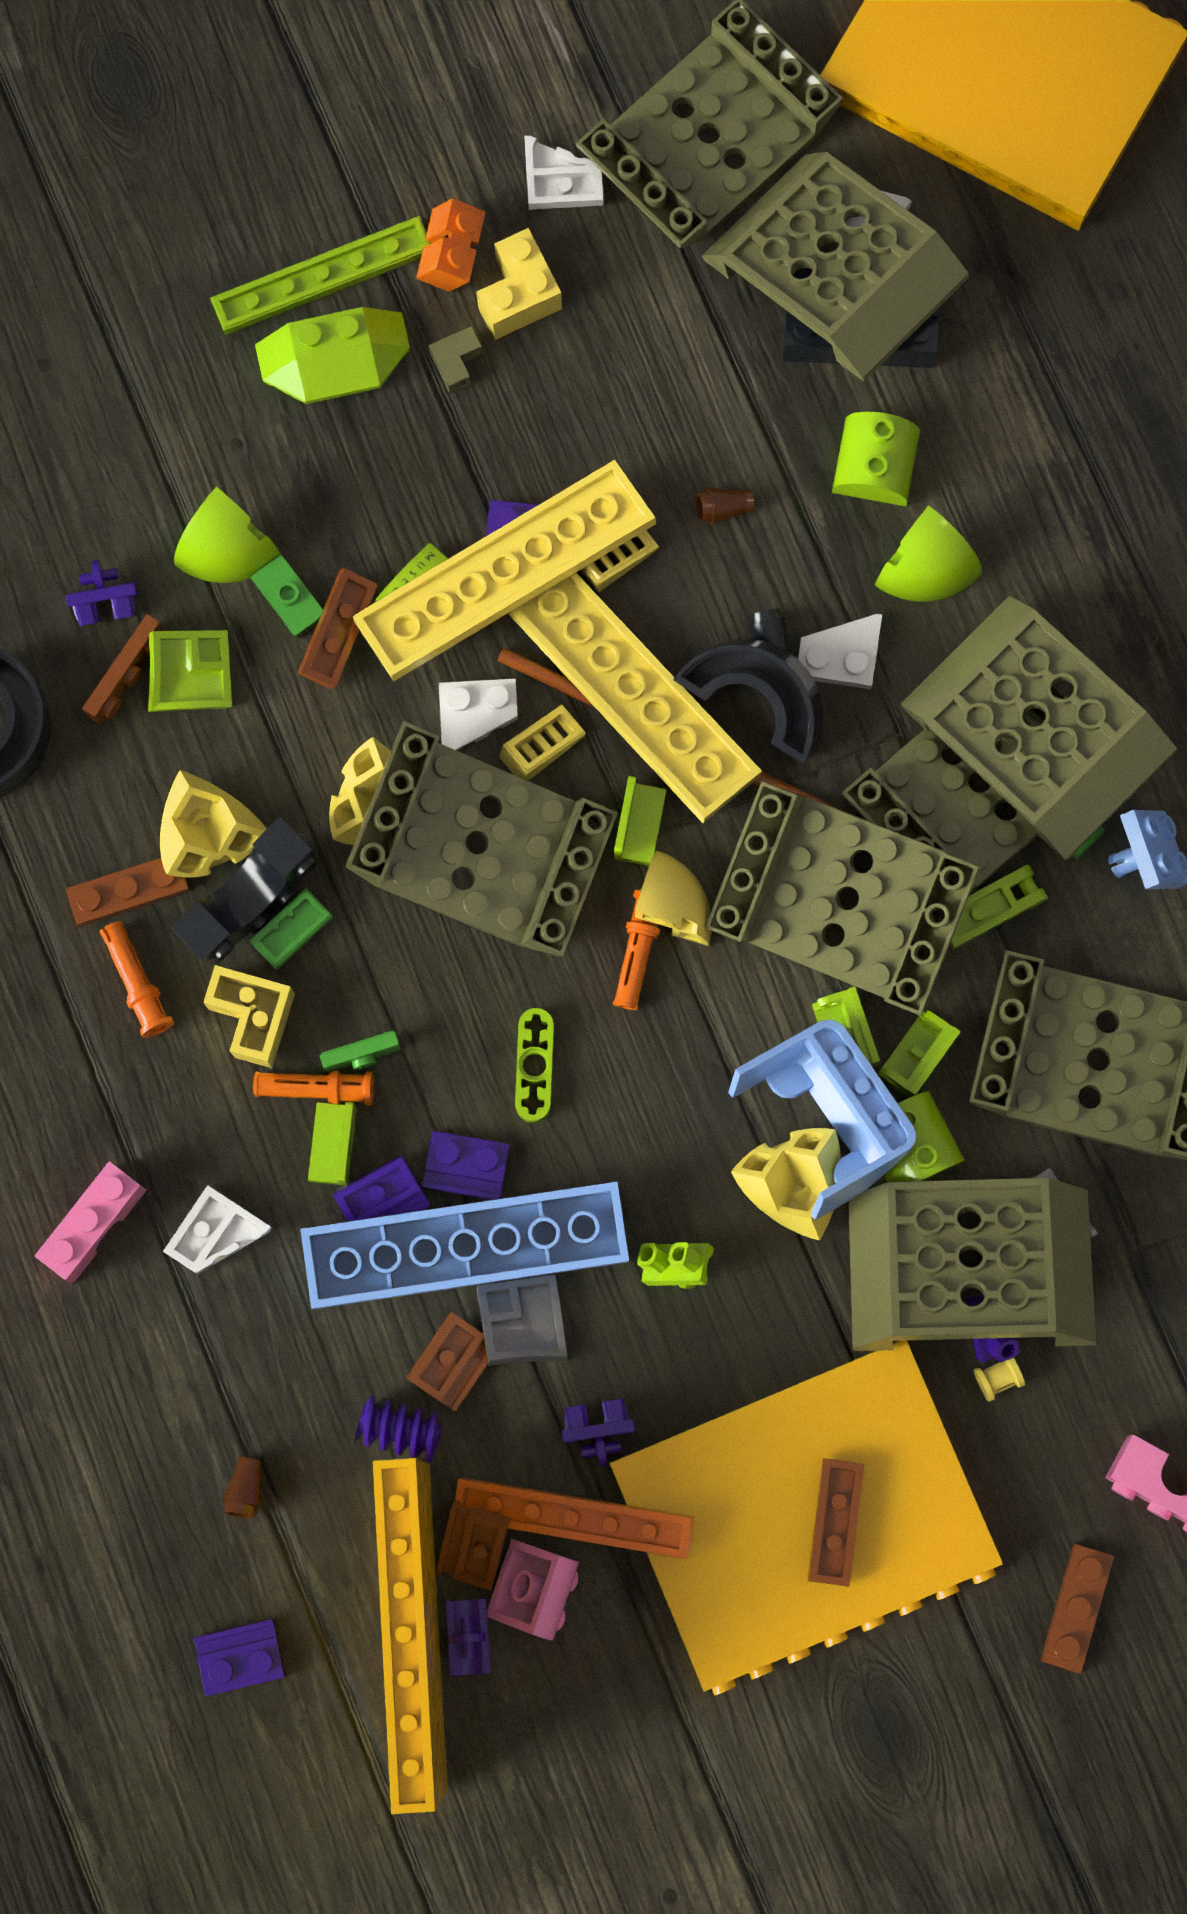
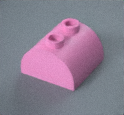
M511 1539L487 1609L488 1618L553 1641L556 1631L560 1630L565 1622L564 1607L569 1592L573 1591L578 1583L577 1568L579 1562Z

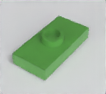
M282 555L250 576L253 583L296 639L318 624L323 609Z
M306 888L253 936L249 942L277 971L334 917Z
M392 1030L322 1052L319 1056L326 1073L353 1066V1070H361L375 1065V1058L400 1051L401 1047L395 1031L393 1032Z

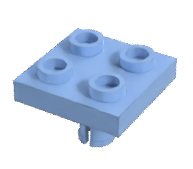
M1132 810L1120 815L1131 847L1109 855V864H1120L1111 868L1113 874L1120 878L1139 869L1145 889H1177L1187 885V859L1178 849L1175 840L1177 831L1171 817L1165 811Z

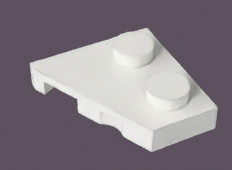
M524 136L529 210L603 206L602 171L590 159L577 158L570 151L557 147L555 150L538 143L535 137Z
M874 614L801 637L798 660L809 671L814 681L871 689L882 615Z
M516 679L439 683L442 745L458 751L474 741L477 743L486 738L497 728H504L518 720Z
M207 1185L163 1252L196 1274H199L265 1236L271 1231L272 1227Z

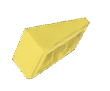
M647 531L637 535L645 546L642 549L638 550L631 540L624 543L631 552V556L626 558L619 547L612 550V553L619 560V563L615 566L607 555L599 558L607 568V571L602 573L594 562L581 569V572L598 593L659 549V546Z
M560 705L502 746L500 759L515 776L529 781L586 735V732L566 708ZM557 721L568 736L563 738L552 724ZM543 731L554 742V746L551 747L541 735ZM532 741L542 754L538 756L528 743Z

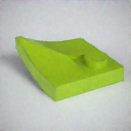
M228 630L152 631L149 633L150 683L148 712L228 709L232 707Z

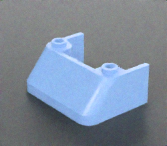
M820 1021L735 1070L728 1091L732 1098L766 1080L775 1094L783 1098H795L809 1091L851 1152L837 1162L833 1173L835 1184L819 1193L811 1212L814 1220L865 1192L911 1151L915 1143L916 1133L913 1125L848 1031L837 1021Z

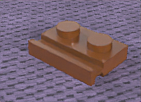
M450 1312L406 1379L456 1412L488 1364L484 1334Z
M455 1500L450 1510L436 1574L442 1575L445 1572L454 1575L453 1579L491 1591L496 1580L511 1517L473 1505L470 1509L461 1506V1502Z

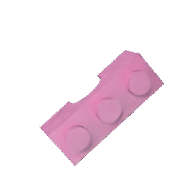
M109 1161L35 1254V1257L64 1280L73 1284L97 1254L96 1247L103 1236L117 1221L125 1219L147 1190Z
M1135 1435L1127 1436L1105 1477L1114 1483L1111 1489L1133 1501L1136 1495L1149 1502L1147 1510L1167 1521L1171 1515L1185 1523L1182 1529L1187 1532V1493L1181 1496L1171 1493L1166 1489L1161 1478V1471L1169 1454Z

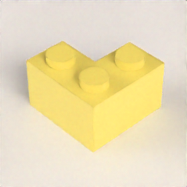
M529 228L494 243L496 262L505 279L477 291L478 309L494 340L562 309L561 291Z
M215 965L203 1003L211 1011L239 1018L230 1052L237 1059L273 1068L295 993L291 986Z

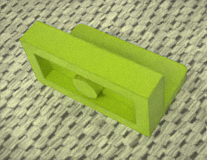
M628 776L614 848V860L650 866L656 849L667 789L637 784L636 777Z
M317 1102L308 1174L309 1182L335 1185L349 1184L357 1107L354 1102H346L345 1105Z

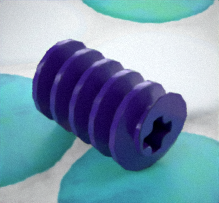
M371 1395L363 1407L354 1443L363 1434L364 1445L370 1448L376 1439L379 1438L380 1450L386 1452L392 1442H394L395 1454L399 1456L409 1446L411 1458L418 1459L421 1453L425 1451L426 1462L432 1464L438 1448L443 1424L442 1426L438 1425L436 1412H433L426 1422L423 1421L421 1408H417L411 1418L407 1417L406 1404L403 1403L396 1413H392L391 1400L388 1399L380 1409H377L376 1398Z

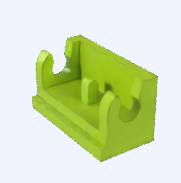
M856 987L818 999V1002L812 1004L817 1023L823 1020H834L842 1024L872 1068L878 1066L880 1059Z
M928 1010L926 1013L923 1012L922 1016L919 1015L877 1075L908 1098L915 1096L961 1031Z

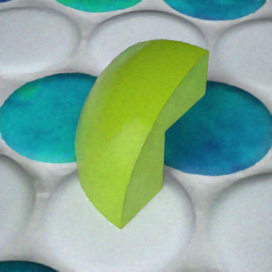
M216 486L196 511L183 532L175 551L174 564L183 572L200 580L215 583H233L250 579V576L281 554L271 539L255 527L249 515Z
M928 505L901 540V545L897 552L885 564L875 586L900 599L918 602L936 601L951 597L968 588L982 575V566L976 553L964 537L943 516Z

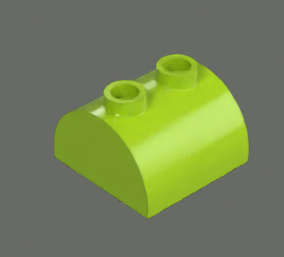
M856 412L848 415L845 419L832 493L907 506L920 436L919 427L907 419L887 413Z
M930 1091L922 1092L898 1103L913 1125L916 1139L911 1151L884 1174L887 1182L928 1181L965 1162Z

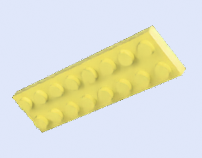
M613 460L353 616L354 622L392 680L396 681L656 525L655 516L620 466Z
M577 573L572 574L508 613L702 823H705L761 776L762 770L689 692L673 680L674 676Z

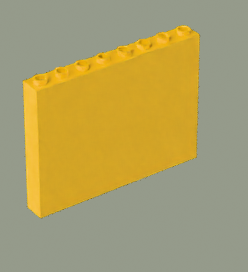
M864 0L820 76L843 97L841 107L1079 231L1183 50L1187 40V30L1178 21L1171 18H1163L1151 12L1145 4L1130 0Z
M907 1340L894 1343L893 1350L875 1351L610 1463L626 1505L694 1516L688 1558L683 1559L646 1553L704 1692L712 1689L714 1696L736 1687L734 1679L747 1673H749L751 1679L763 1676L774 1670L771 1663L786 1657L790 1664L811 1655L808 1647L822 1641L826 1648L848 1639L846 1631L861 1625L863 1632L878 1627L886 1623L883 1615L897 1609L900 1616L923 1607L921 1599L932 1594L936 1595L937 1600L953 1595L960 1591L958 1583L972 1578L974 1584H978L996 1576L994 1568L1003 1565ZM823 1458L864 1464L849 1587L808 1581Z
M417 1458L373 1461L391 1814L436 1811L447 1795L448 1784L430 1464Z

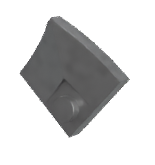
M555 1274L477 1286L476 1292L489 1366L518 1362L567 1361L565 1334Z

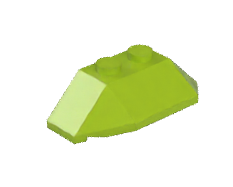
M359 307L290 322L255 344L263 382L276 387L305 404L381 388L403 357L405 358L410 351L402 313L367 307Z

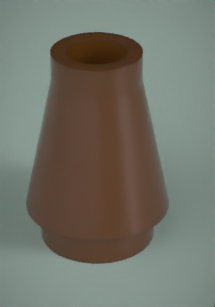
M706 487L705 491L697 492L696 494L698 519L701 523L708 522L710 525H714L744 513H751L754 511L753 493L750 489L733 490Z
M247 1457L238 1458L237 1467L222 1499V1503L225 1504L223 1513L238 1518L255 1519L256 1511L261 1510L262 1461Z

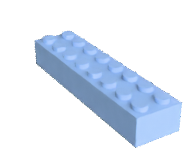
M618 1182L300 1229L311 1309L629 1262Z

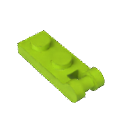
M1029 864L968 897L950 943L953 950L1021 913L1040 905L1048 899L1043 888L1038 889L1032 878L1035 874ZM1019 885L1025 897L1016 900L1011 891V888Z

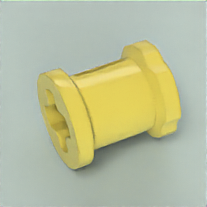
M1014 1358L996 1363L984 1370L981 1368L973 1370L978 1385L988 1402L994 1400L996 1394L1015 1385L1018 1388L1025 1386L1024 1378Z

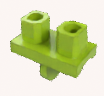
M643 1243L640 1247L637 1261L638 1266L644 1269L641 1282L647 1286L678 1285L683 1289H691L696 1285H706L708 1279L707 1264L709 1258L713 1255L714 1247L708 1243Z

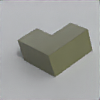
M472 326L429 345L430 355L449 394L471 385L470 376L464 363L482 355L481 344Z

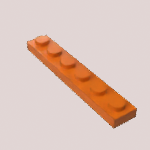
M464 1477L458 1478L455 1500L460 1501L461 1506L470 1509L473 1505L511 1517L509 1529L683 1559L689 1557L694 1516Z

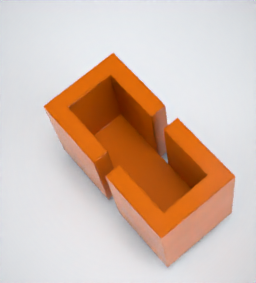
M454 198L433 208L425 239L431 242V244L423 247L416 279L448 292L470 282L477 251L470 247L479 243L485 211Z

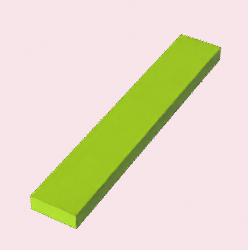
M417 216L213 296L210 299L224 334L228 335L421 259L423 247L431 244V242L425 240L427 232L420 216Z

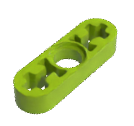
M532 1008L525 1011L520 1017L518 1024L515 1107L519 1117L529 1123L543 1121L551 1109L554 1023L551 1015L541 1008ZM533 1017H540L541 1023L548 1025L547 1030L540 1031L539 1037L540 1045L548 1044L547 1050L540 1047L523 1049L524 1043L532 1045V1032L530 1029H525V1025L531 1024ZM531 1055L541 1056L546 1062L545 1071L539 1076L528 1075L523 1069V1064L527 1057ZM523 1081L529 1084L546 1082L545 1089L537 1086L538 1101L545 1104L544 1107L537 1108L534 1115L529 1114L527 1107H522V1102L529 1101L530 1086L522 1088Z

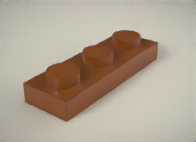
M346 568L339 570L297 674L330 690L336 688L359 632L353 616L369 607L378 586L377 583Z
M146 614L82 707L88 719L101 726L106 718L111 719L116 714L121 705L119 698L127 687L132 688L142 675L143 669L141 666L150 655L149 633L152 631H164L159 621Z
M158 858L68 887L66 892L78 927H82L188 893L190 889L186 877L167 875L163 867L162 858Z
M823 1458L808 1581L847 1587L850 1585L864 1464Z
M1073 1544L1040 1659L1041 1662L1081 1674L1114 1556Z

